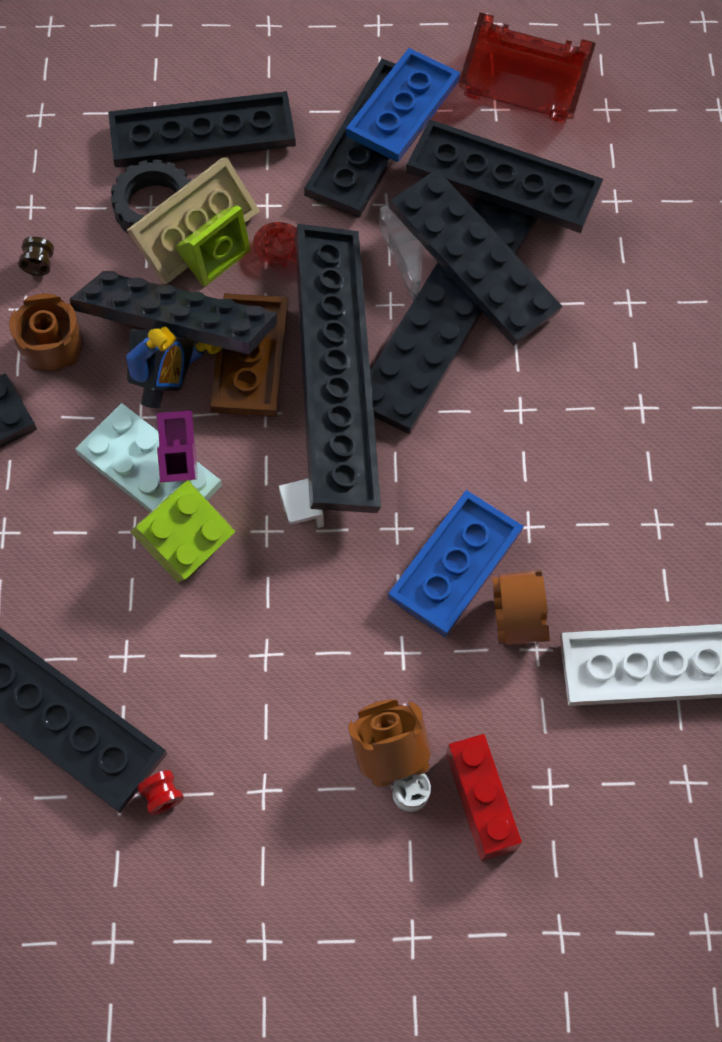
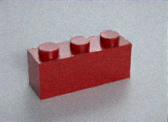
M485 734L450 743L445 755L481 862L517 851L522 844V840Z

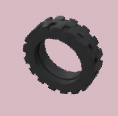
M146 160L139 162L138 166L134 167L131 165L127 167L124 174L120 173L117 176L116 185L113 184L111 188V203L117 223H120L122 230L127 233L128 228L144 217V215L137 214L128 206L131 197L138 190L147 186L160 185L169 187L177 192L191 182V179H187L186 172L180 168L178 170L175 164L170 162L164 164L162 160H153V163H147Z

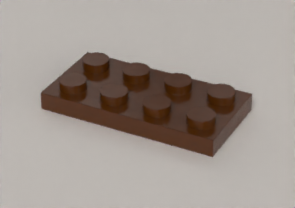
M224 293L223 299H231L235 303L246 306H260L267 311L277 313V325L250 354L225 348L216 353L210 402L211 413L277 417L288 297Z

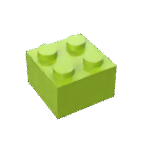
M187 480L129 532L178 583L186 580L236 531Z

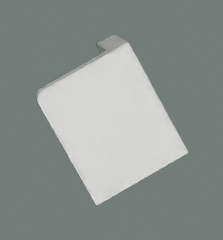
M308 479L279 486L282 506L291 525L315 519L317 528L324 527L323 511L310 509Z

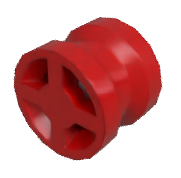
M171 770L158 772L137 786L140 795L146 797L148 801L147 810L152 816L164 813L184 800L181 790L176 789L173 784L175 777Z

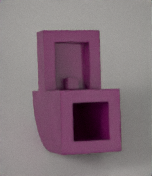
M192 411L156 413L159 437L157 454L160 483L197 480V451Z

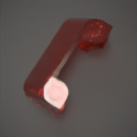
M480 12L459 80V87L464 91V96L475 100H480L481 97L547 114L551 120L559 123H566L567 119H573L593 62L596 43L581 39L579 46L572 47V41L566 40L565 44L542 39L509 30L508 24L503 23L501 29L499 25L493 24V15Z

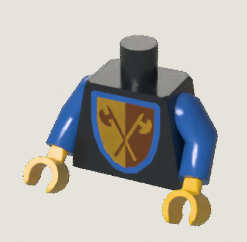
M167 327L156 328L151 331L131 329L129 353L126 356L128 364L127 380L130 384L144 388L141 405L150 408H160L163 391H179L183 387L188 367L192 362L204 355L205 349L210 354H215L222 348L174 336Z

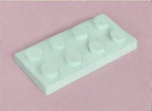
M122 403L75 448L77 455L149 512L155 509L177 487L185 482L160 483L157 447H159L158 431ZM197 462V480L189 481L208 501L222 486V483L217 476Z

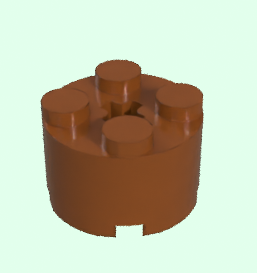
M49 293L36 294L26 298L23 301L24 305L17 311L14 309L9 320L10 332L22 359L33 370L49 371L74 365L78 361L79 353L83 346V335L73 307L61 300L59 296Z
M542 570L492 576L499 644H506L507 646L549 642V625H546L548 608Z
M397 699L372 703L358 712L359 719L354 724L351 720L348 725L358 768L377 787L387 786L395 780L411 775L423 774L430 767L431 748L422 711L413 702L408 701L409 706L399 705Z

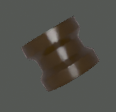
M31 236L25 238L21 246L24 253L20 255L18 261L20 269L36 276L48 274L51 269L49 258H52L54 254V245L42 237Z

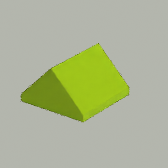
M238 205L221 210L175 246L177 252L204 287L251 251L242 208Z

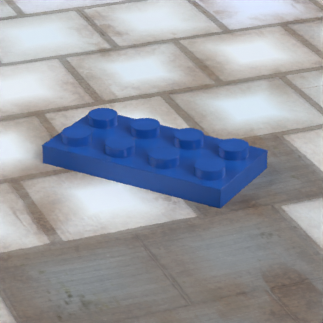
M408 48L346 127V136L399 162L425 128L429 119L434 116L458 84L460 72Z
M465 490L388 593V599L444 637H447L519 537L524 526L473 493Z

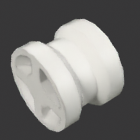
M424 773L395 780L392 796L397 807L406 812H416L422 809L430 796V781Z

